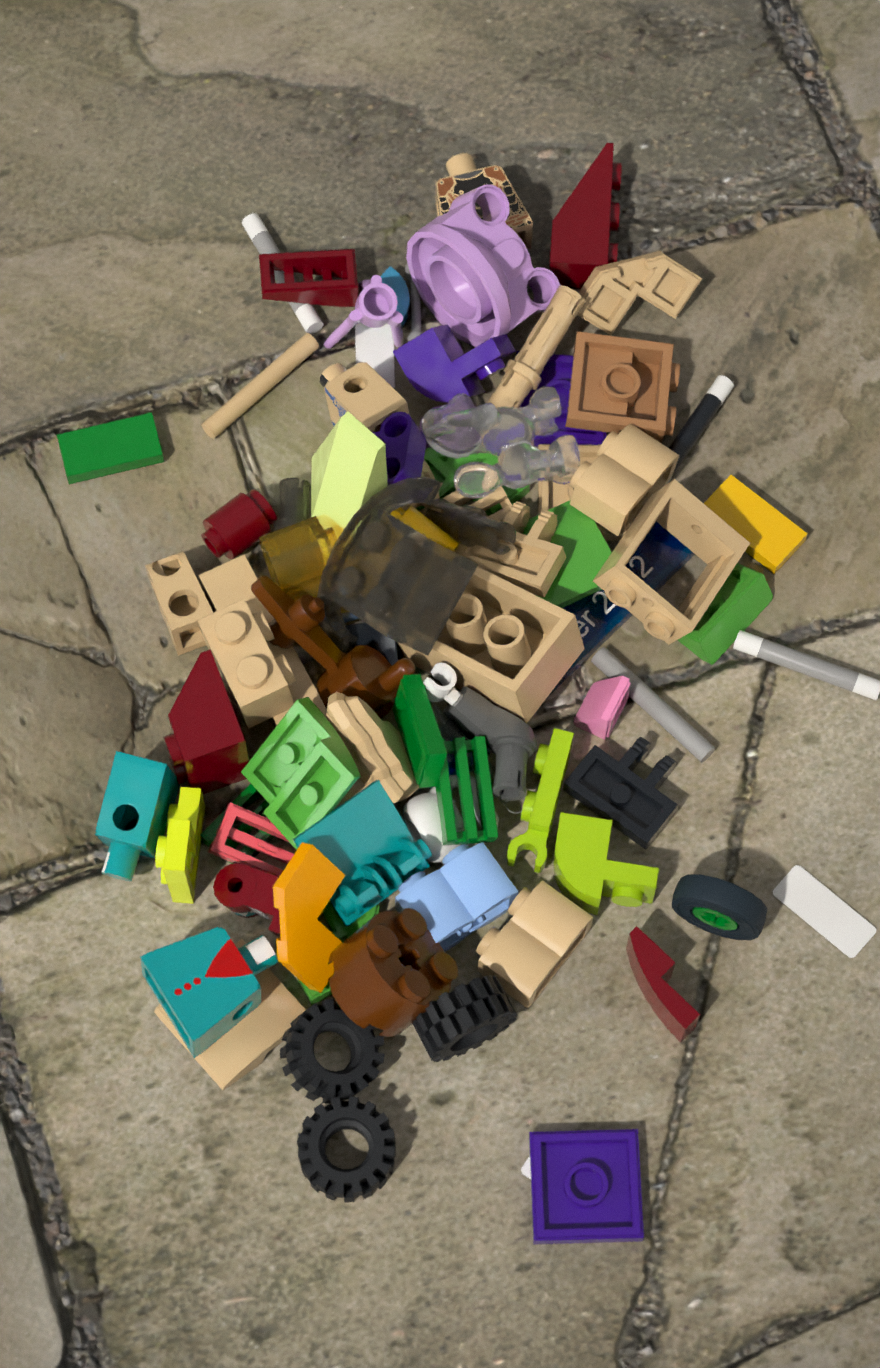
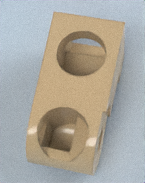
M182 551L145 565L160 612L178 656L206 646L197 620L212 614L213 611L185 553Z

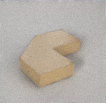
M662 251L594 268L579 291V294L582 296L581 298L585 299V305L579 311L578 316L607 334L612 335L636 297L640 296L676 319L702 278Z

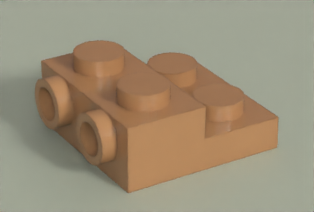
M577 331L565 427L608 433L615 431L619 434L627 425L632 424L662 444L664 435H673L676 418V407L668 406L669 392L676 393L680 375V364L672 363L674 344Z

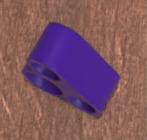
M396 412L383 421L380 431L372 433L385 443L388 497L394 502H404L412 498L420 486L427 442L424 433L409 414Z

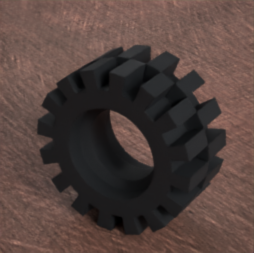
M486 975L481 980L479 977L472 979L467 985L462 983L456 986L452 992H444L439 995L438 1000L429 1002L430 1006L426 1008L427 1012L420 1013L416 1017L417 1020L413 1021L412 1024L431 1061L439 1062L442 1059L443 1061L450 1060L454 1055H457V1057L461 1056L471 1048L476 1049L482 1046V1042L492 1040L497 1036L496 1033L505 1031L510 1027L508 1024L514 1023L517 1013L497 976Z
M333 999L324 1000L319 1005L314 1004L296 1017L290 1023L292 1026L284 1032L282 1040L286 1041V1045L280 1049V1058H287L288 1063L282 1067L284 1075L286 1077L293 1074L296 1081L291 1086L296 1091L302 1088L306 1089L308 1092L305 1097L312 1101L319 1097L323 1098L322 1103H331V1098L339 1096L340 1101L349 1099V1096H354L369 1086L368 1083L376 1079L380 1072L376 1068L384 1063L385 1053H379L378 1048L383 1046L385 1042L383 1036L375 1037L373 1030L376 1027L371 1024L365 1029L358 1026L343 1012L338 1003L334 1004ZM335 1032L341 1035L349 1044L351 1056L344 1070L331 1071L321 1066L314 1054V1043L320 1033Z
M340 1096L331 1098V1104L324 1107L320 1103L314 1108L315 1114L311 1118L306 1116L302 1123L303 1130L301 1133H298L297 1153L301 1170L305 1179L307 1178L310 1181L311 1187L316 1192H324L328 1199L335 1201L336 1197L344 1198L345 1202H354V1197L363 1196V1199L372 1196V1191L375 1188L381 1189L387 1183L386 1178L388 1174L392 1175L396 1156L394 1130L390 1127L389 1119L384 1112L380 1114L376 1110V1105L370 1101L363 1104L359 1102V1097L349 1096V1101H340ZM341 1130L357 1131L366 1139L369 1146L365 1160L359 1166L352 1169H341L334 1166L326 1156L328 1140L332 1135Z

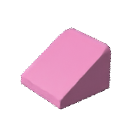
M618 676L593 683L574 718L573 724L604 740L606 737L609 738L628 701L631 686L630 678Z

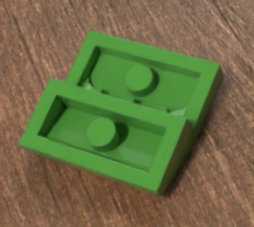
M571 500L548 510L558 515V525L550 543L563 546L566 560L546 596L540 598L560 608L602 590L593 582V579L612 553L595 521L571 506ZM538 515L528 520L529 522L524 528L523 534L528 535L534 522L538 519Z
M309 697L295 701L241 771L246 779L269 803L263 814L296 850L298 848L293 839L332 812L360 778L356 763L343 740Z

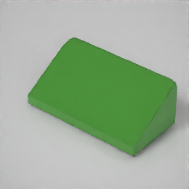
M737 563L694 630L678 639V641L703 661L711 665L714 664L734 643L739 630L745 631L772 601L773 594L764 574Z

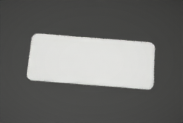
M361 322L356 324V364L367 362L388 384L395 388L394 340L390 325L385 324L382 327L371 328Z
M799 865L794 866L773 890V895L850 958H854L876 933V928Z

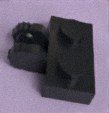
M639 737L619 762L594 745L566 779L563 790L602 819L612 820L613 827L646 850L677 811L678 804L658 790L671 774L677 762L666 755L657 762L649 776L643 780L632 771L649 752L651 743L646 739Z

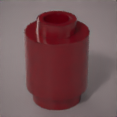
M252 489L247 494L240 492L203 520V526L206 531L201 534V537L208 549L217 558L225 555L228 559L233 560L270 533V526L277 521V516L268 501L257 490Z

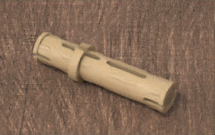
M563 285L557 288L551 302L537 321L520 352L514 360H508L506 363V367L503 369L505 375L484 406V409L495 419L511 424L525 397H527L531 389L535 390L541 382L540 374L544 370L545 365L557 349L574 318L585 305V299H582V296L575 290Z

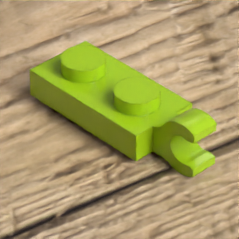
M554 728L550 744L540 743L533 773L541 775L537 792L527 790L520 818L522 821L529 822L528 830L510 842L507 850L508 866L514 867L518 853L523 850H530L536 855L534 872L541 873L546 865V845L571 755L573 732Z

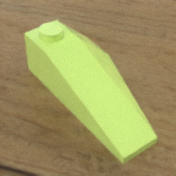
M346 412L339 419L312 456L311 480L313 548L325 562L330 565L337 563L344 570L348 568L363 548L365 549L368 545L373 549L377 547L383 537L376 533V531L389 516L385 443L349 412Z

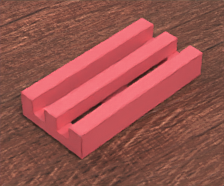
M230 802L226 807L225 815L218 826L217 834L210 845L208 853L229 862L246 864L279 877L283 872L282 869L224 845L228 838L286 864L289 863L294 855L282 848L233 828L232 825L236 819L289 842L268 818Z

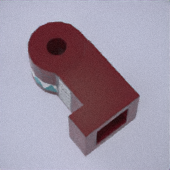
M241 863L229 864L221 869L215 877L213 885L214 895L217 900L239 917L251 918L261 916L271 920L272 922L268 930L277 937H281L279 909L274 908L273 886L279 877Z

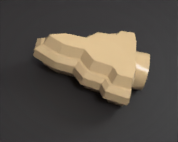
M339 692L329 696L325 717L348 748L366 787L379 780L393 804L412 795L419 788V785L416 783L401 735L389 721H382L371 707L358 696L347 697Z

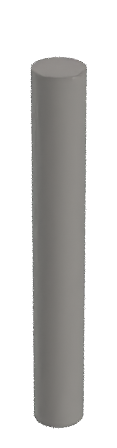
M602 647L593 656L591 662L608 678L618 676L630 678L629 697L701 763L711 756L715 747L606 647Z

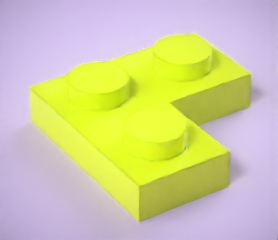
M180 787L178 804L169 805L167 836H159L157 840L156 868H161V884L168 885L173 902L194 904L201 847L200 835L203 830L205 802L201 788Z

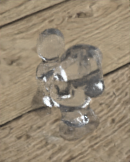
M543 386L536 390L530 399L529 405L521 408L496 407L493 403H485L475 407L472 399L467 394L458 393L448 401V404L426 411L421 421L427 443L434 451L444 456L459 459L474 454H492L498 458V463L493 466L483 462H469L461 465L454 472V487L464 497L482 498L490 495L502 486L518 489L541 481L567 485L570 484L574 473L580 466V452L573 435L558 437L550 444L548 450H538L533 447L535 436H549L558 431L554 418L561 416V404L554 387Z

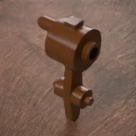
M261 576L251 585L253 594L274 618L268 624L274 636V639L269 642L283 649H288L297 642L326 669L317 681L318 693L326 708L328 697L335 692H339L347 697L358 696L371 707L380 719L390 712L394 705L391 700L397 695L403 675H413L415 672V665L410 659L403 658L391 665L379 651L367 645H358L346 654L335 645L318 625L325 619L324 602L320 598H314L311 595L305 594L297 601H294L267 576Z

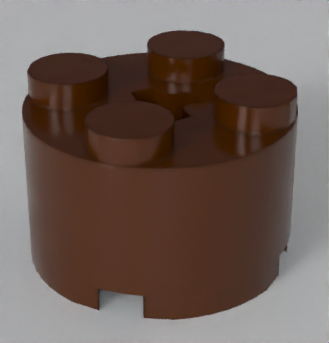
M405 908L401 912L383 911L376 914L337 946L330 954L328 964L333 962L334 975L329 978L330 989L343 1012L363 1029L371 1024L376 1028L384 1030L379 1035L385 1037L396 1036L410 1027L413 1021L417 1020L416 1017L420 1013L427 1012L426 1008L430 1006V1001L438 1000V996L444 992L449 993L452 981L458 976V967L455 960L444 952L439 942H435L430 931L427 929L423 916L411 908Z

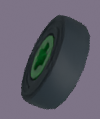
M688 874L681 877L672 897V908L680 917L704 931L735 940L756 939L762 932L766 921L767 907L761 899L736 884L716 877L701 874Z

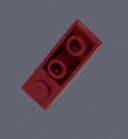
M606 143L552 221L549 270L556 275L560 285L581 289L595 267L617 262L618 243H609V231H618L620 203L611 202V191H620L622 162H613L614 143Z

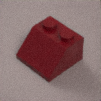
M210 649L201 652L168 714L172 734L164 736L169 752L168 756L178 784L188 781L190 787L201 788L203 794L245 780L246 777L241 771L249 762L243 733Z

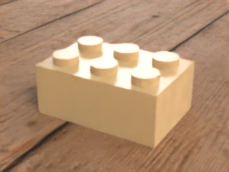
M454 554L448 557L392 627L403 657L410 659L416 667L431 674V670L437 663L450 665L457 675L454 687L459 690L466 686L497 706L514 714L526 724L585 649L574 614Z

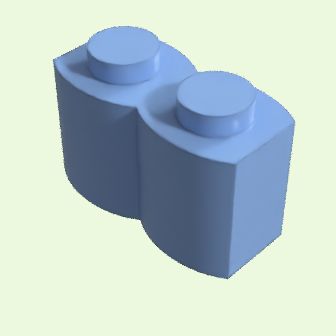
M483 842L471 848L468 844L456 847L443 858L442 863L444 866L428 875L424 871L415 873L407 878L398 888L400 893L395 897L396 911L401 912L405 908H411L419 912L425 919L427 929L430 931L436 943H440L444 952L457 945L472 932L488 925L505 914L518 895V890Z

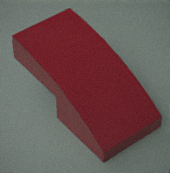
M636 926L629 933L626 946L633 974L645 999L655 1014L681 1043L696 1028L700 1014L667 983L672 977L676 962Z

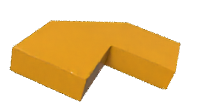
M302 842L273 886L274 908L279 909L281 937L276 939L277 960L310 990L321 993L327 985L329 978L334 974L333 962L328 964L330 954L342 941L317 919L346 875L314 845Z

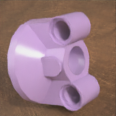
M486 184L456 197L447 213L438 216L418 230L408 241L406 255L411 278L423 302L442 325H449L455 337L474 347L479 346L492 337L508 334L529 316L545 311L557 288L560 286L558 278L552 271L532 266L530 254L524 242L505 222L510 212L506 194L500 188ZM475 202L483 211V219L478 216L475 210ZM527 284L532 288L534 301L529 298Z

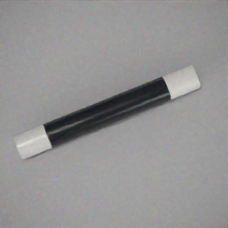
M723 375L717 376L669 446V449L680 455L673 475L733 389L734 384L729 378Z

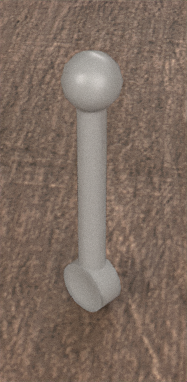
M407 263L405 275L410 280L412 331L407 339L409 342L423 332L421 331L420 294L411 278Z

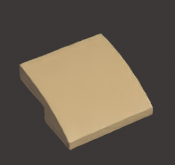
M241 939L235 943V946L238 949L246 943ZM269 968L255 976L261 986L260 1005L207 1050L195 1057V1060L222 1090H225L262 1064L266 1054L283 1042L284 1032L292 1026L290 1023L306 1010ZM159 1004L154 1013L188 1050L161 1004Z

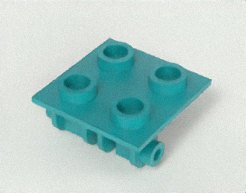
M379 780L371 783L293 839L297 848H299L302 842L314 845L346 875L330 899L345 926L350 925L398 890L399 886L407 878L430 867L427 859L432 856L429 847L423 840H414Z

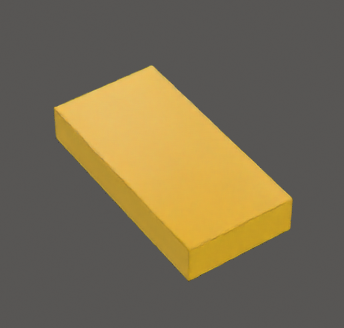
M730 475L704 502L708 508L750 542L745 552L773 574L806 541L808 533L733 475Z

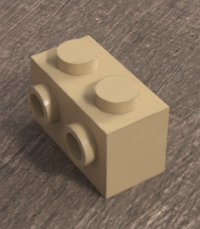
M243 598L197 620L208 649H211L216 665L248 729L292 707L294 702L289 685L295 683L296 679L283 654L274 658L267 642L274 639V636L262 611L252 615Z

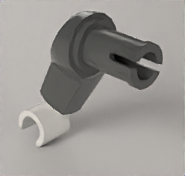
M446 663L435 664L431 674L443 686L438 685L429 677L424 680L423 683L429 701H447L448 704L445 706L443 713L471 740L476 736H485L487 751L496 755L493 795L495 797L501 796L502 800L509 801L523 799L526 796L528 758L538 748L532 728L514 714L502 709L467 686L457 691L454 688L457 681L454 669Z

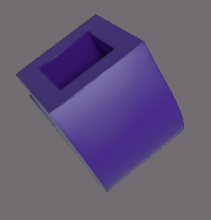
M446 324L430 328L394 350L393 353L407 379L418 392L429 399L448 403L465 400L484 393L485 390L480 381L504 369L506 365L502 359L516 350L507 334L492 337L464 354L449 325Z

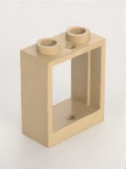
M673 479L650 496L593 579V582L605 591V595L612 603L627 609L640 620L649 634L670 645L694 630L750 542L676 479ZM656 521L707 564L678 610L626 567V564Z

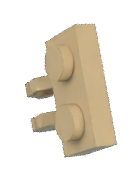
M518 501L513 503L500 527L474 519L454 555L543 598L546 596L566 560L563 546L550 543L558 525V515L543 510L538 515V519L534 522L528 535H525L523 532L529 522L530 506H526V504Z

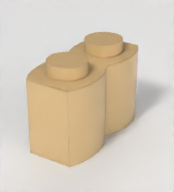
M632 424L627 425L619 434L615 431L609 433L597 452L598 458L592 464L584 461L570 481V486L574 488L570 505L618 537L630 527L650 496L668 483L680 456Z
M543 880L532 891L524 887L519 892L508 909V913L513 916L511 920L501 930L495 926L492 927L476 949V953L481 956L478 960L477 971L483 976H497L504 991L526 1008H529L535 1002L559 968L579 946L591 929L593 916Z

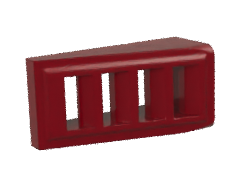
M355 249L259 254L262 299L333 307H355L358 298ZM274 270L284 271L285 283H275ZM294 272L303 273L304 282H294ZM313 275H322L323 281H313ZM332 277H341V280H332Z

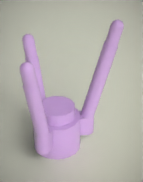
M374 275L371 279L360 281L358 286L362 291L356 300L355 310L351 311L349 316L325 340L324 346L328 349L332 348L356 324L361 322L371 328H378L389 324L395 346L401 347L404 343L401 327L403 315L396 311L398 301L395 292L387 284L382 283V278L379 275Z

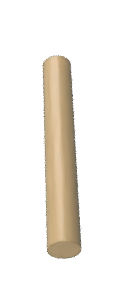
M309 333L304 334L204 421L201 427L210 438L215 439L319 348L316 339Z

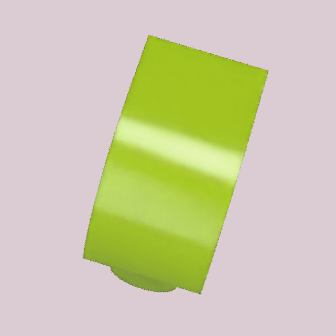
M560 812L553 871L556 883L566 898L587 913L598 915L601 896L611 897L613 903L626 907H639L643 902L653 903L659 868L607 860L612 820Z

